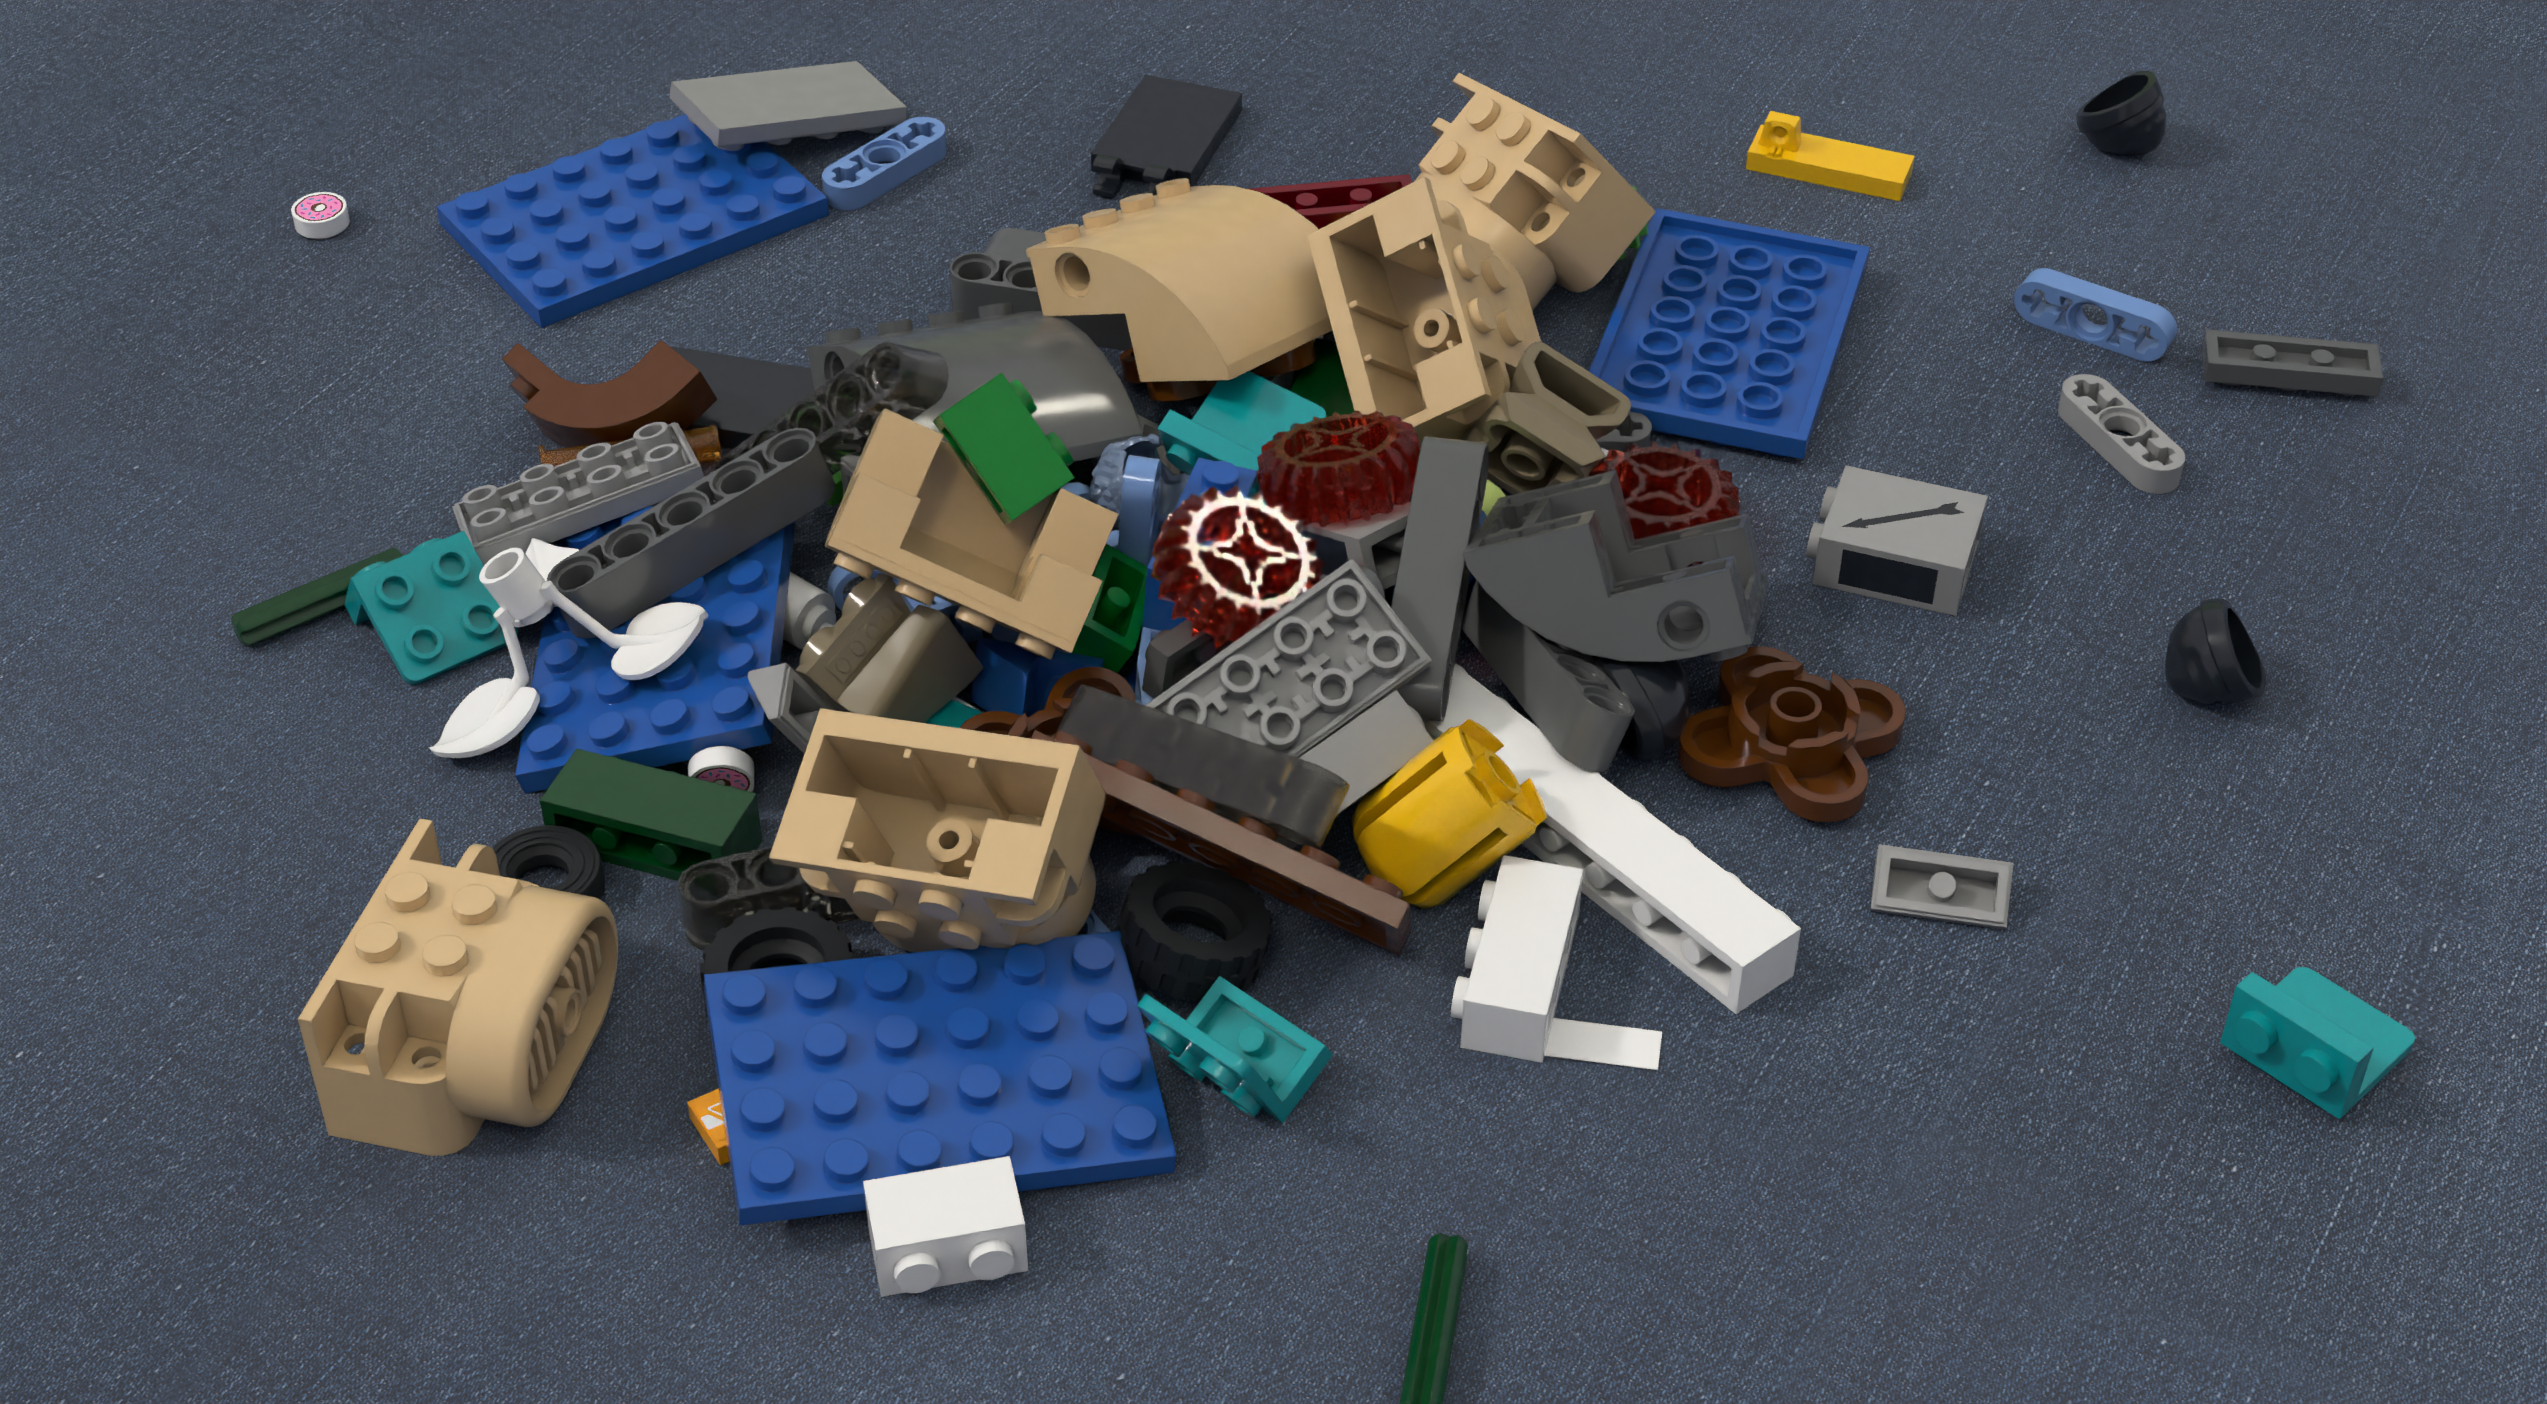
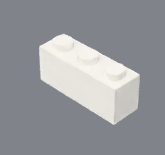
M1503 855L1496 882L1484 881L1478 909V920L1485 921L1483 929L1472 927L1470 930L1465 954V968L1472 969L1470 978L1458 976L1452 999L1451 1017L1462 1019L1460 1048L1543 1063L1579 918L1583 869Z

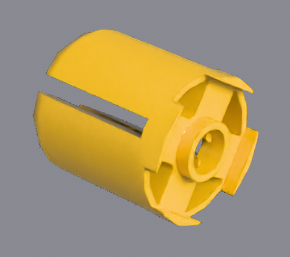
M1471 719L1466 720L1460 726L1450 727L1410 759L1401 769L1364 796L1351 818L1354 839L1370 873L1397 886L1403 891L1401 900L1422 909L1445 904L1500 861L1503 855L1509 854L1532 836L1537 825L1547 818L1543 800L1532 780L1528 778L1519 785L1510 768L1495 754L1504 747L1503 743L1485 727Z

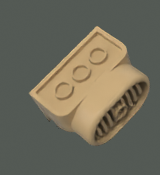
M1458 73L1452 82L1470 101L1452 123L1438 117L1430 126L1439 139L1419 163L1422 172L1415 181L1423 177L1430 179L1435 199L1447 201L1460 210L1468 234L1490 244L1491 250L1510 261L1524 282L1532 311L1555 283L1576 293L1587 291L1594 287L1604 278L1656 211L1581 133Z
M1426 177L1307 235L1365 450L1406 464H1416L1419 460L1424 437L1461 440V436L1504 392H1509L1516 367L1524 351L1532 343L1541 341L1528 294L1517 269L1505 257L1491 250L1490 244L1468 234L1460 210L1447 201L1435 199L1431 181Z
M820 708L769 859L773 864L799 868L802 878L815 892L825 896L844 898L860 920L871 922L885 939L909 952L915 953L953 948L976 949L978 946L1011 948L1018 944L1038 945L1058 937L1076 936L1090 914L1095 898L1096 876L1089 854L1106 801V793L1080 745Z
M420 818L298 1017L328 1135L429 1156H444L456 1153L468 1146L477 1135L485 1119L522 1127H535L547 1121L558 1109L603 1024L612 997L618 962V935L614 916L607 904L596 897L543 888L528 881L500 876L494 849L487 845L475 843L465 851L456 868L444 866L441 862L433 821ZM364 1043V1048L360 1054L348 1053V1050L355 1044Z

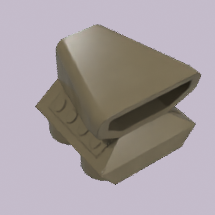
M1541 341L1534 342L1524 351L1520 358L1509 392H1504L1461 436V440L1487 442L1489 444L1487 478L1514 495L1588 477L1590 472L1606 458L1596 440L1615 430L1625 420L1630 411L1631 402L1626 395Z
M879 573L875 578L859 582L850 591L842 607V616L833 627H824L809 638L802 650L800 665L795 671L836 711L925 723L971 684L983 671L984 667L945 614L923 605H918L914 609L904 595L894 591L897 584L892 577Z

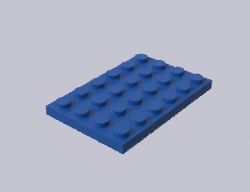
M686 114L668 121L653 123L647 129L620 139L607 140L593 149L574 156L558 158L547 166L525 174L512 175L501 183L476 192L463 193L455 200L436 206L439 224L541 328L829 216L827 197L765 142L744 144L742 149L736 151L717 148L713 145L712 140L696 124L689 121Z
M1656 208V212L1648 226V235H1645L1589 372L1626 395L1631 402L1630 412L1646 416L1651 422L1652 430L1658 433L1676 434L1707 440L1717 445L1748 448L1779 457L1788 456L1804 459L1868 265L1870 247Z
M654 506L645 507L560 539L557 546L580 550ZM795 521L651 606L674 602L690 603L703 607L708 614V618L703 622V627L686 651L670 666L651 677L640 680H626L619 677L611 667L612 658L618 649L610 647L598 637L588 639L576 637L571 633L559 607H553L552 612L547 614L543 620L531 686L539 694L540 701L532 718L523 729L515 773L525 794L548 789L576 748L605 756H613L649 767H658L690 760L696 753L709 747L729 746L741 750L772 743L774 724L766 716L747 676L748 672L778 665L781 661ZM633 618L610 632L626 635L627 628Z
M1120 931L1058 937L1038 945L1018 944L1011 948H992L986 946H978L976 949L953 948L705 974L704 995L739 1226L866 1210L863 1181L1010 1156L1018 1192L1174 1173L1176 1152L1141 1012L1137 1007L1138 1000L1126 952L1120 941Z

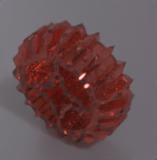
M1356 410L1351 414L1339 415L1335 412L1330 417H1313L1312 421L1305 424L1294 423L1290 426V431L1278 432L1273 436L1272 441H1268L1261 447L1262 454L1257 457L1259 489L1262 491V497L1267 503L1268 511L1277 514L1280 520L1290 522L1296 520L1297 524L1301 526L1319 523L1321 527H1326L1330 523L1340 522L1347 525L1350 521L1358 519L1369 521L1372 515L1377 513L1388 514L1393 511V505H1404L1410 501L1421 446H1419L1417 434L1414 433L1413 425L1402 421L1401 417L1395 415L1384 417L1383 413L1378 411L1370 414H1361L1360 411Z
M1652 440L1650 446L1640 448L1634 443H1629L1625 453L1618 450H1609L1606 459L1602 460L1589 474V476L1617 470L1635 540L1740 515L1739 488L1732 483V473L1720 470L1718 459H1702L1700 449H1694L1689 452L1679 450L1677 442L1670 448L1659 447ZM1694 562L1699 565L1703 564V562Z
M1237 485L1226 491L1224 495L1212 486L1207 492L1202 493L1200 497L1191 494L1188 499L1181 503L1179 508H1176L1174 513L1171 512L1161 526L1162 531L1153 545L1154 550L1151 555L1156 560L1152 565L1151 577L1162 582L1159 586L1157 599L1175 603L1172 620L1187 618L1193 623L1191 637L1204 631L1212 635L1215 649L1225 644L1228 640L1234 643L1321 581L1320 577L1325 562L1313 556L1316 552L1317 540L1300 535L1303 520L1289 521L1283 516L1284 503L1271 508L1263 503L1261 491L1247 499L1244 498ZM1217 540V541H1212V543L1210 544V546H1207V545H1197V543H1200V542H1203V541ZM1266 592L1278 593V597L1270 599L1259 598L1263 597Z

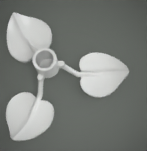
M532 538L526 553L520 548L504 550L484 565L479 579L500 606L493 616L502 627L514 667V676L512 680L509 678L492 680L472 691L450 716L439 741L434 746L429 747V749L439 757H473L504 745L526 726L537 709L540 696L534 688L525 687L529 681V674L514 627H523L541 620L552 612L553 607H560L607 645L618 649L612 658L611 667L619 677L626 680H640L651 677L675 662L700 632L703 622L708 618L707 612L703 607L690 603L674 602L651 607L633 618L627 628L626 635L614 634L561 594L552 581H547L548 574L552 568L563 559L579 551V549L558 547Z

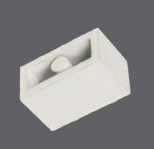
M1010 1156L863 1181L868 1229L881 1297L906 1292L921 1293L935 1287L980 1279L994 1280L1008 1274L1028 1271L1025 1221Z

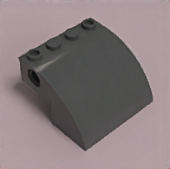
M1012 302L978 307L980 318L964 320L962 310L928 315L929 326L914 329L911 319L877 323L878 335L861 337L859 327L824 332L826 343L806 346L818 417L869 416L872 430L877 417L884 409H888L940 433L933 423V420L938 415L1002 372L1009 383L1015 379L1022 383L1038 409L1031 414L1045 436L1053 431L1062 440L1074 461L1099 457L1110 443L1121 442L1136 436L1144 437L1133 405L1120 378L1104 353L1089 336L1068 319L1060 316H1045L1042 311L1014 312Z
M1617 470L1498 498L1463 552L1466 566L1482 588L1515 619L1551 641L1584 654L1618 661L1664 662L1709 654L1711 661H1722L1746 653L1748 651L1747 645L1753 642L1769 585L1768 576L1763 573L1748 513L1635 540ZM1694 562H1703V564L1687 567L1688 565Z

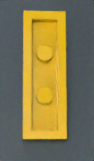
M1770 111L1764 125H1760L1748 150L1746 169L1901 201L1912 175L1915 156L1801 133V120L1799 116Z

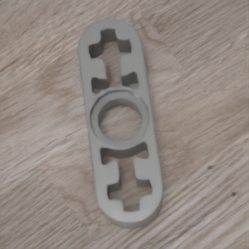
M2089 374L2074 375L2063 382L2058 405L2059 416L2133 486L2154 494L2168 493L2179 486L2186 458L2184 451L2105 379ZM2110 430L2123 431V432H2127V433H2129V434H2131V435H2133V436H2121V435H2116V434H2113V433H2111V432H2109V431H2110Z

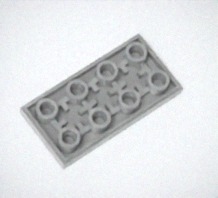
M857 61L672 81L670 88V99L688 116L689 121L696 124L712 140L714 146L727 151L740 150L744 147V144L758 142L784 145L790 143L792 138L806 136L832 139L839 132L855 130L865 133H879L884 127L895 126L904 122L907 106Z
M654 422L636 430L633 438L612 446L609 443L590 445L577 454V459L554 467L551 464H540L531 467L520 475V480L499 488L494 485H484L472 489L463 496L461 502L454 504L455 506H452L460 531H465L481 562L485 565L495 555L510 548H520L526 553L532 538L550 544L664 501L705 476L679 424L674 422L667 425L665 422Z
M1350 559L1142 707L1140 711L1141 716L1200 794L1216 805L1214 812L1217 815L1223 816L1251 796L1289 764L1430 667L1432 660L1356 562Z

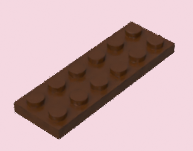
M1034 731L1031 739L1080 745L1106 793V801L1101 818L1195 862L1203 863L1204 866L1223 869L1234 878H1241L1255 890L1400 957L1411 934L1410 904L1401 900L1403 891L1397 886L1374 875L1366 874L1363 881H1360L1338 871L1340 862L1317 848L1304 845L1299 853L1276 842L1278 834L1273 829L1254 819L1242 816L1237 824L1214 813L1216 805L1194 791L1179 788L1177 794L1174 795L1152 784L1155 777L1151 773L1129 761L1119 759L1114 767L1091 756L1094 749L1083 740L1071 734L1057 731L1055 737L1051 738L1041 732Z

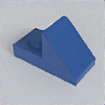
M980 637L977 641L976 657L984 669L972 683L971 701L987 712L1005 711L1018 715L1026 713V717H1030V715L1032 716L1037 711L1044 710L1053 686L1061 677L1079 668H1103L1104 659L1075 653H1062L1055 650L1052 659L1049 660L1015 645V643Z

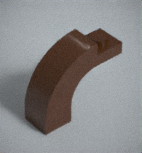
M662 340L629 371L613 380L598 384H578L561 378L519 343L502 358L515 377L510 383V387L526 403L523 408L542 434L553 442L576 452H580L582 449L597 443H609L612 446L631 439L636 430L654 422H665L667 425L675 422L679 424L683 431L718 400L701 371Z

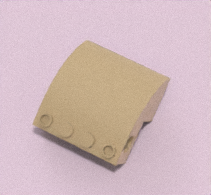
M1187 178L1170 180L1155 186L1157 195L1153 196L1152 193H1144L1121 199L1119 201L1121 210L1116 211L1114 208H1109L1083 215L1084 225L1080 227L1078 224H1067L1048 229L1044 232L1046 241L1026 249L1027 256L1031 260L1043 315L1125 314L1140 382L1231 380L1332 331L1307 235L1319 229L1287 204L1261 192L1224 185L1190 187L1189 179Z
M884 409L877 417L825 543L826 548L838 553L833 564L869 580L874 569L899 580L894 591L930 607L935 596L957 605L959 609L955 616L956 619L985 632L991 633L995 623L1019 633L1015 645L1051 660L1055 650L1062 653H1072L1102 584V580L1093 577L1092 574L1119 514L1059 488L1025 513L1004 525L948 443L942 441L943 434L888 409Z

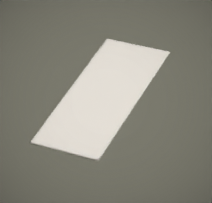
M1554 1018L1544 1056L1658 1070L1662 1031Z

